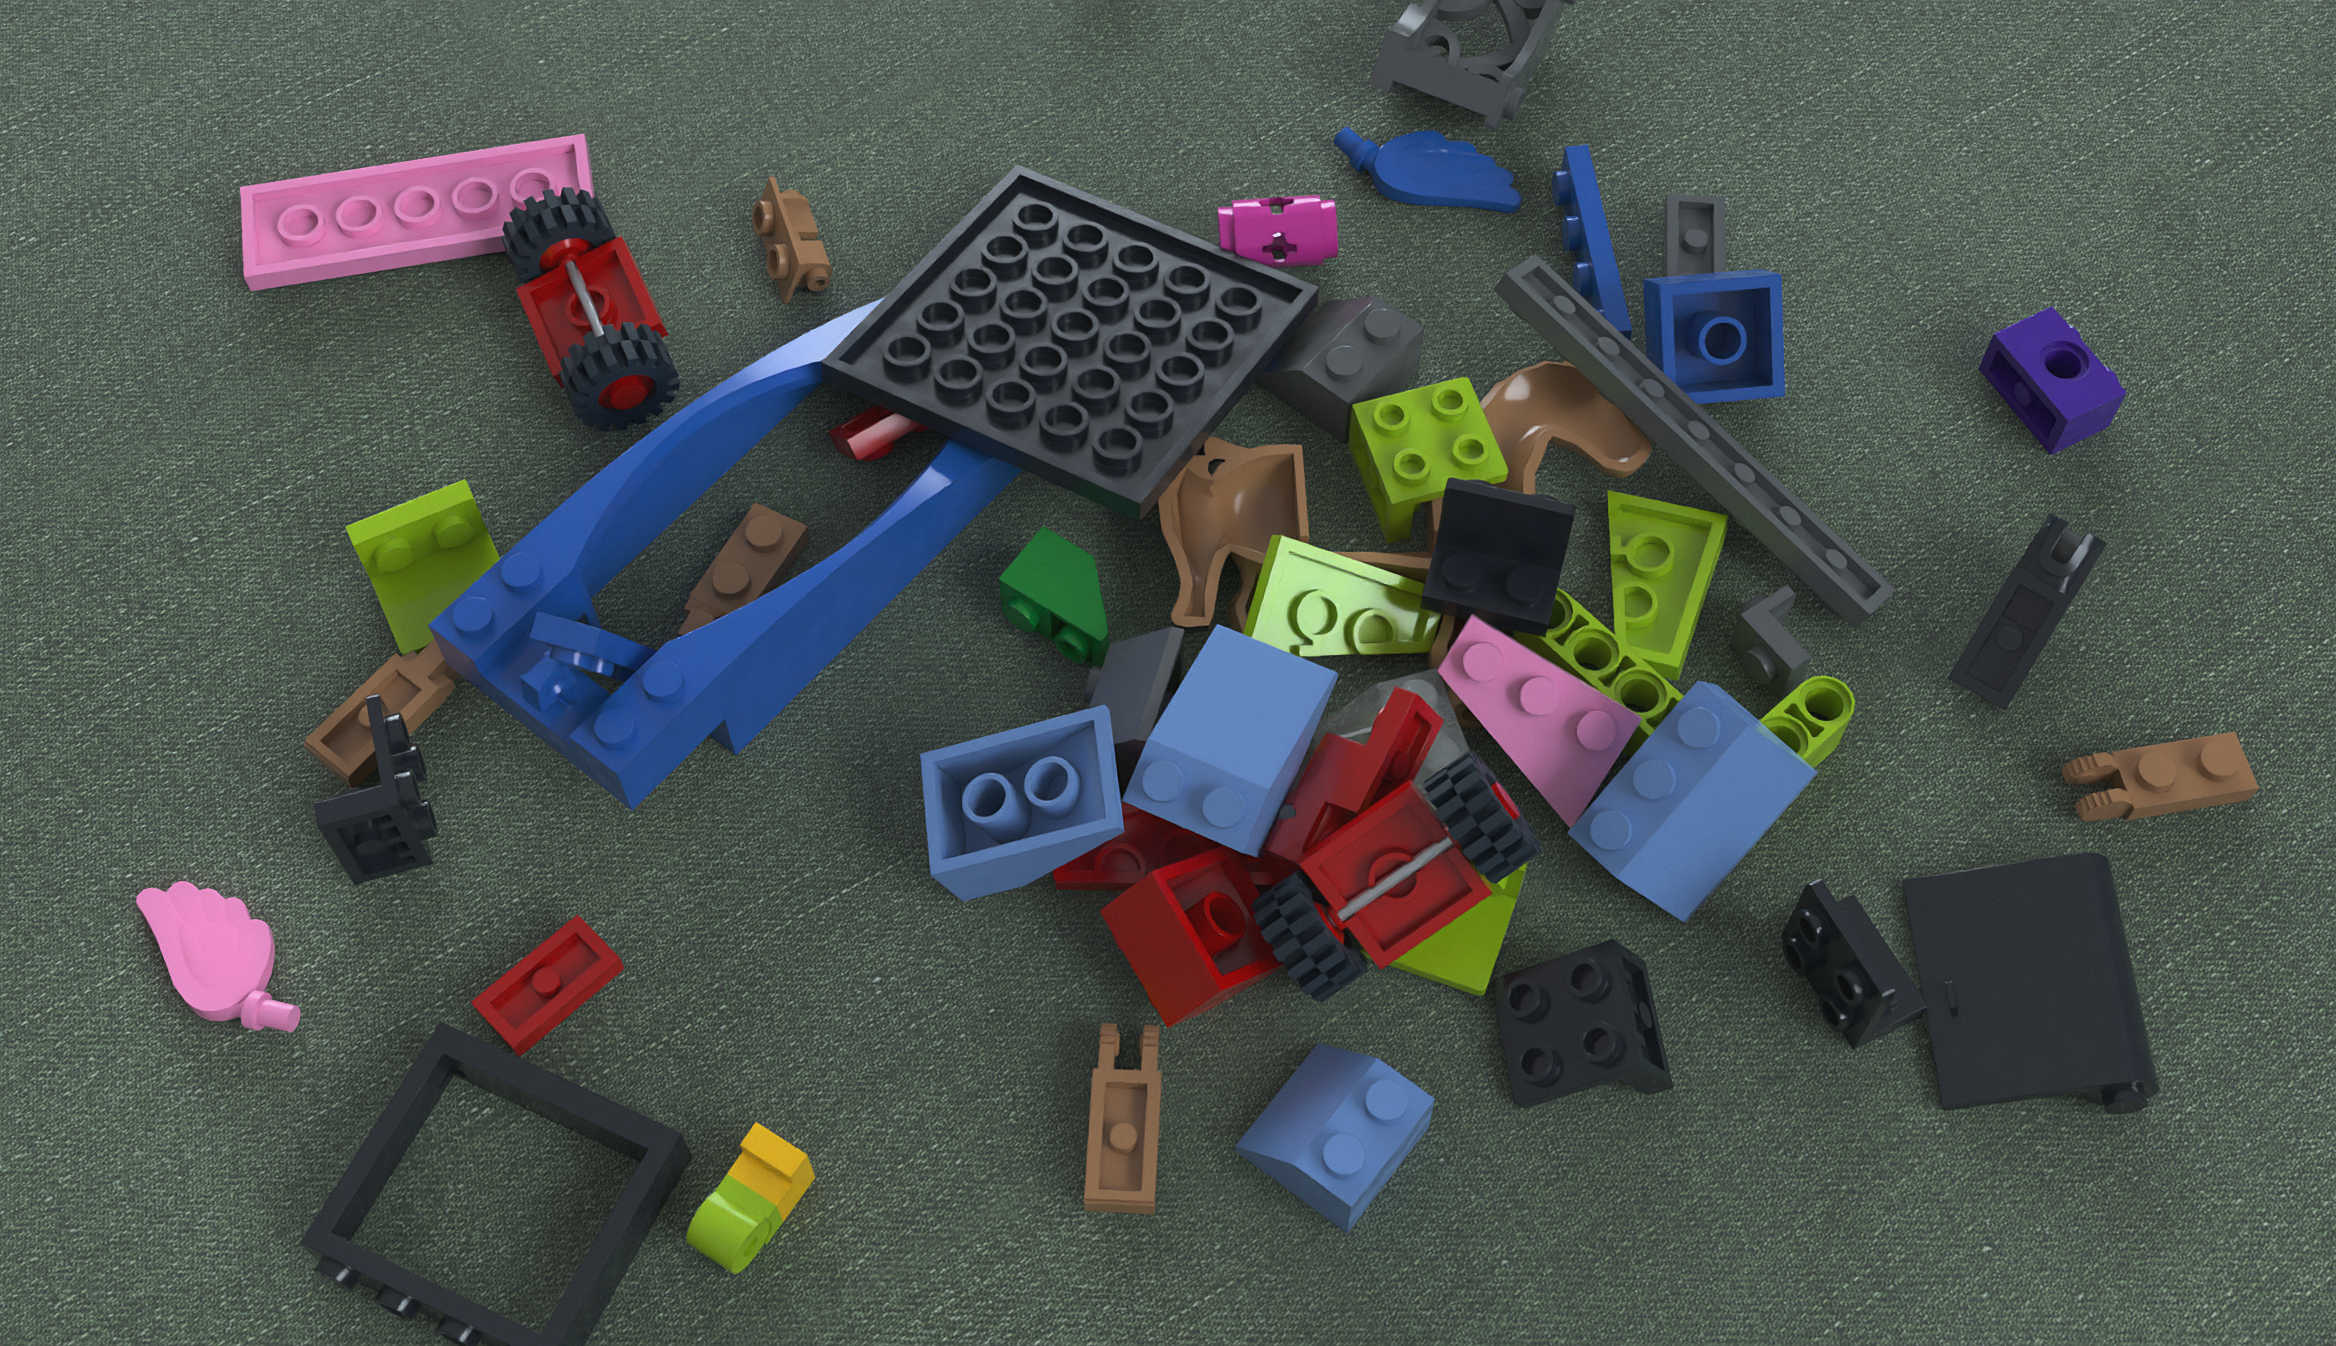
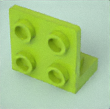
M1460 377L1352 405L1348 447L1387 543L1410 538L1413 513L1420 510V503L1444 497L1448 478L1453 477L1462 480L1478 479L1491 484L1500 483L1507 479L1508 467L1473 386L1467 377Z
M466 479L345 526L353 547L372 582L402 656H405L412 650L419 654L434 640V636L428 625L500 560Z
M1528 862L1496 884L1488 881L1492 887V894L1390 963L1389 966L1477 996L1484 995L1524 881ZM1361 945L1362 949L1360 951L1366 958L1373 960Z

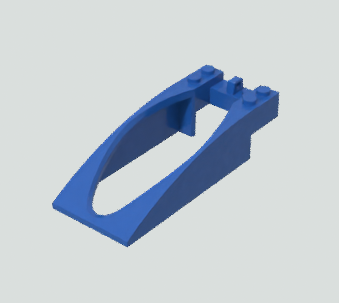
M884 298L833 319L783 345L717 385L658 426L556 508L428 625L447 665L631 811L708 735L737 755L1022 471V469L948 437L935 456L905 491L880 516L836 553L751 603L707 625L666 642L612 695L573 665L550 659L549 656L552 648L549 647V644L529 638L537 611L602 629L591 598L823 382L821 362Z

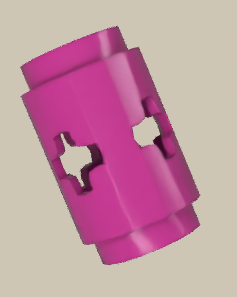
M1319 195L1232 200L1230 207L1217 208L1219 247L1271 268L1323 265L1324 259L1337 258L1338 233L1334 200L1320 201ZM1280 206L1283 213L1272 214L1270 207ZM1283 250L1285 259H1274L1271 251Z

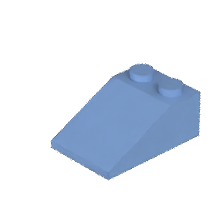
M1217 624L1150 734L1122 801L1239 852L1262 858L1264 853L1261 848L1275 820L1279 818V811L1285 804L1339 674Z
M1105 704L920 754L930 875L962 901L1025 886L1124 833L1110 710Z

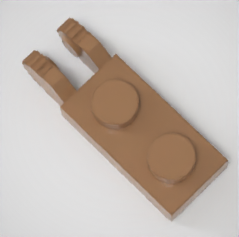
M2236 732L2113 751L2111 754L2102 752L2092 754L2091 756L2085 755L2065 763V766L2062 767L2063 770H2061L2068 785L2080 786L2082 784L2087 785L2111 781L2114 789L2092 793L2076 802L2075 808L2078 816L2082 821L2086 822L2125 816L2127 821L2246 801L2251 799L2259 789Z
M1101 1024L1098 1068H1093L1084 1211L1155 1214L1162 1071H1158L1160 1025H1144V1031L1140 1035L1139 1056L1142 1058L1141 1070L1115 1069L1116 1057L1119 1055L1120 1034L1117 1031V1024Z

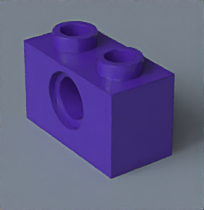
M2053 306L1994 333L1978 368L2050 455L2109 427L2127 393L2120 385L2115 373L2099 361L2083 342L2076 328L2067 324Z

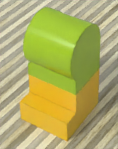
M755 1122L741 1142L742 1153L717 1189L699 1207L686 1235L687 1244L733 1274H737L746 1268L762 1246L768 1244L816 1178L806 1153Z

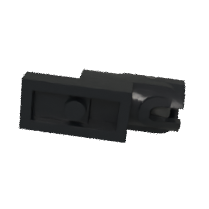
M2049 513L2040 530L2036 533L2018 565L2011 571L1948 679L2004 710H2007L2107 545L2106 542L2088 532L2082 538L2067 530L2069 522Z

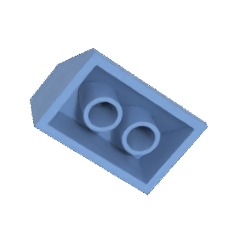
M1697 681L1567 833L1615 878L1682 922H1687L1818 772L1719 685Z

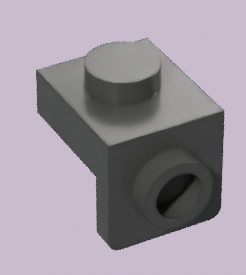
M1785 585L1769 597L1765 593L1757 594L1742 606L1736 615L1738 624L1729 646L1741 658L1748 675L1756 683L1766 685L1779 700L1793 692L1800 685L1811 659V655L1782 626L1788 618L1796 597V593L1788 585Z

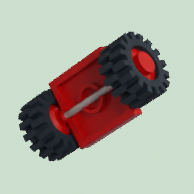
M562 187L560 196H555L553 189L542 191L544 199L539 202L533 196L524 200L527 209L523 211L515 207L510 213L513 222H504L502 230L505 235L502 236V242L520 283H524V285L516 288V291L553 378L561 388H565L578 419H582L583 424L589 428L596 424L599 431H608L611 424L614 423L617 431L627 429L628 421L635 419L637 425L647 422L644 415L649 412L658 416L664 411L661 402L671 404L674 400L675 394L673 390H679L680 386L679 375L662 339L669 335L630 248L622 236L616 238L601 202L596 196L591 198L588 191L581 189L575 195L572 187Z
M1472 750L1467 751L1424 781L1423 785L1424 789L1428 792L1427 796L1437 810L1432 808L1410 779L1302 854L1299 865L1306 872V875L1301 870L1295 871L1253 900L1251 907L1255 912L1253 915L1254 919L1263 929L1261 934L1264 940L1274 948L1272 953L1278 962L1282 961L1287 967L1286 973L1293 981L1297 979L1300 989L1306 995L1310 993L1312 999L1316 1002H1324L1368 971L1366 956L1360 951L1362 949L1361 945L1380 970H1382L1492 894V887L1488 881L1494 882V884L1498 883L1542 853L1540 843L1532 833L1534 831L1530 824L1521 815L1523 813L1518 805L1509 797V792L1503 784L1501 785L1498 782L1493 771L1489 767L1487 768L1484 761L1478 755L1476 756Z

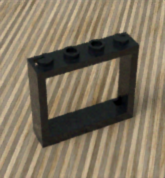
M440 1022L300 1243L318 1261L313 1270L315 1273L333 1281L339 1288L349 1292L352 1291L357 1282L379 1292L374 1302L407 1321L412 1322L417 1312L440 1322L435 1331L457 1346H477L479 1342L487 1346H584L690 1162L692 1154L681 1132ZM453 1076L640 1162L541 1335L350 1242Z

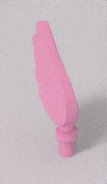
M179 881L173 884L167 892L152 887L144 889L137 895V907L159 945L173 985L193 1012L209 1021H227L239 1017L244 1028L256 1031L263 1029L264 1026L286 1032H293L296 1029L301 1015L300 1007L272 1000V996L264 992L271 977L274 964L275 945L272 930L262 920H251L249 910L241 899L234 897L224 899L216 890L209 888L198 890L187 881Z

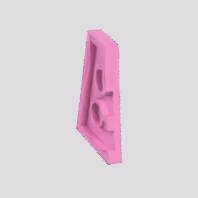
M1473 614L1438 668V673L1570 829L1580 818L1642 720L1640 715Z

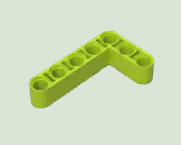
M1557 588L1549 625L1554 628L1547 630L1546 638L1515 630L1513 631L1512 638L1621 705L1625 706L1624 704L1632 703L1645 708L1647 712H1635L1641 716L1642 720L1623 748V751L1632 758L1684 696L1568 593ZM1578 663H1591L1599 667L1600 670H1588ZM1825 675L1814 676L1799 685L1767 713L1760 722L1811 767L1815 768L1840 743L1853 715L1855 700L1852 691L1842 681ZM1809 712L1821 713L1829 721L1818 720L1811 716Z

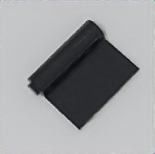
M2089 852L2073 853L1902 880L1923 999L1928 1005L1926 1016L1944 1111L2086 1092L2090 1103L2104 1105L2105 1112L2110 1114L2133 1113L2148 1106L2147 1099L2156 1095L2160 1088L2111 866L2106 856Z

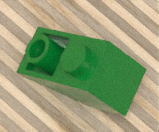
M1043 526L998 578L1002 611L1015 627L1031 633L1033 630L1052 641L1059 652L1072 662L1078 664L1086 662L1091 666L1103 667L1109 649V631L1094 556Z

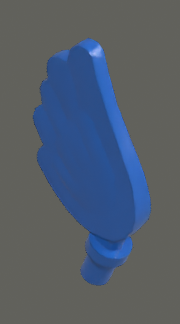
M1345 127L1338 132L1333 142L1337 148L1350 158L1349 164L1357 172L1367 170L1371 174L1373 184L1380 194L1397 202L1427 206L1472 207L1508 214L1516 213L1522 202L1520 193L1512 188L1513 174L1510 171L1496 166L1495 160L1489 156L1477 153L1476 148L1471 143L1466 141H1446L1441 133L1434 130L1405 134L1379 147L1372 140L1364 141L1351 128Z

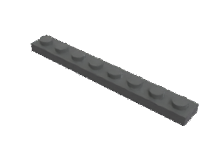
M1537 254L1504 274L1493 290L1509 304L1511 311L1520 319L1527 321L1553 346L1554 351L1562 359L1572 363L1597 387L1598 392L1604 399L1615 404L1638 425L1650 442L1660 446L1686 471L1688 477L1696 485L1706 489L1731 513L1739 526L1750 531L1771 550L1786 570L1796 574L1823 599L1825 606L1833 614L1842 617L1856 630L1896 590Z

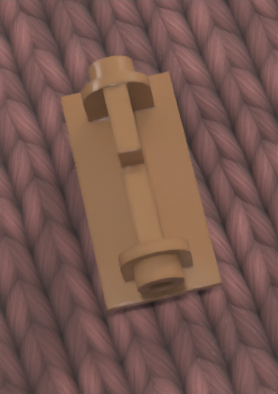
M769 177L761 200L756 201L753 206L752 225L755 234L761 236L767 252L768 274L771 279H776L783 302L790 303L796 287H808L809 290L814 292L826 289L830 284L833 270L822 241H801L816 240L818 235V229L810 210L808 199L793 189L783 191L780 194L775 177Z

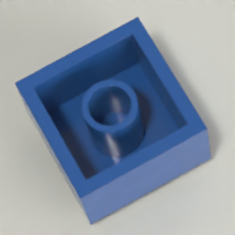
M1752 269L1643 279L1646 357L1696 404L1785 396L1782 275L1780 273L1765 269Z

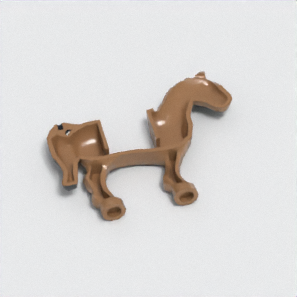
M1542 361L1535 366L1518 370L1507 379L1496 383L1480 402L1508 467L1507 479L1503 482L1492 484L1498 488L1529 495L1536 494L1535 473L1543 459L1548 443L1575 452L1602 474L1620 479L1635 473L1646 462L1652 451L1651 442L1644 436L1641 428L1615 404L1604 399L1598 392L1597 387L1572 363L1567 361L1562 363ZM1210 436L1158 499L1162 534L1177 566L1181 582L1178 600L1171 611V621L1175 628L1183 629L1184 634L1208 631L1213 618L1221 570L1227 556L1231 558L1238 568L1242 586L1231 599L1227 613L1232 629L1243 634L1271 535H1283L1309 544L1302 445L1279 444L1248 449ZM1215 462H1223L1211 476L1208 466ZM1443 497L1424 502L1428 543L1427 552L1333 553L1425 584L1436 545ZM1442 614L1437 638L1427 658L1429 675L1449 688L1447 698L1448 709L1453 723L1467 728H1482L1484 726L1438 673L1439 666L1468 621L1467 619Z

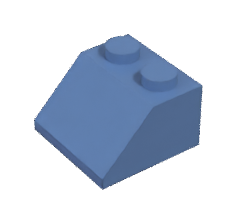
M1318 1043L1237 1143L1235 1151L1345 1233H1348L1428 1129L1435 1098L1377 1057Z

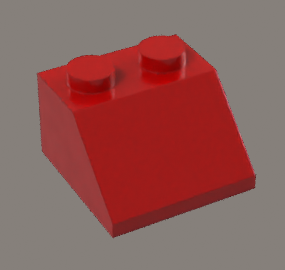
M1225 845L1151 871L1100 910L1101 915L1113 934L1117 946L1125 954L1146 990L1150 1003L1158 1011L1167 1028L1214 1008L1285 966L1282 961L1278 962L1272 953L1274 948L1264 940L1261 934L1263 929L1254 919L1253 915L1255 912L1252 910L1251 904L1253 900L1261 895L1234 850Z

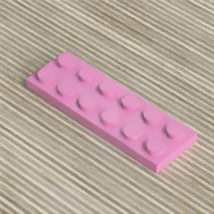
M585 134L240 187L244 279L250 291H257L506 251L502 242V236L505 235L502 230L504 222H513L510 213L515 207L523 211L527 209L524 200L533 196L539 202L544 199L542 191L553 189L555 196H560L562 187H572L575 195L582 189L588 191L591 198L595 197L589 147Z

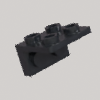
M1448 478L1444 491L1436 545L1423 590L1420 609L1467 620L1473 614L1493 626L1546 638L1576 513V506L1560 502L1546 494L1529 495L1498 488L1483 480Z
M380 694L367 696L365 699L381 785L369 789L363 787L347 789L337 794L335 798L314 803L317 827L354 885L433 864L428 839L438 837V828L432 806L428 799L421 800L418 783L427 781V771L421 750L417 743L411 745L402 714L400 712L390 714Z
M1820 878L1807 883L1781 935L1783 940L1782 948L1791 968L1798 975H1805L1819 996V1007L1827 1024L1835 1032H1842L1854 1050L1922 1017L1928 1008L1927 1003L1855 895L1853 894L1836 902Z
M1611 939L1497 977L1492 981V990L1510 1085L1516 1105L1526 1109L1620 1079L1648 1096L1673 1088L1646 962L1616 940Z

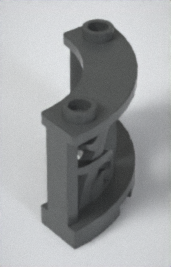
M1424 0L1421 7L1410 3L1401 18L1391 28L1387 29L1369 84L1386 91L1395 89L1399 84L1406 85L1486 115L1487 118L1484 126L1496 130L1506 119L1515 121L1525 99L1526 86L1548 46L1565 4L1568 3L1574 6L1577 0ZM1494 1L1507 28L1510 45L1490 54L1460 58L1461 47L1458 38L1448 26L1440 21L1458 22L1470 20L1483 13ZM1538 18L1530 33L1527 19ZM1430 45H1439V46H1442L1443 48L1446 49L1447 54H1448V57H1441V55H1442V47H1440V48H1431V47H1429V46H1430Z

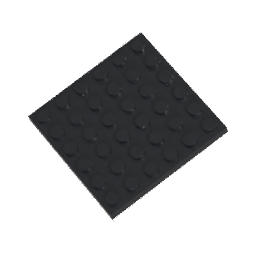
M1016 164L821 362L822 380L1140 522L1318 304L1319 287Z

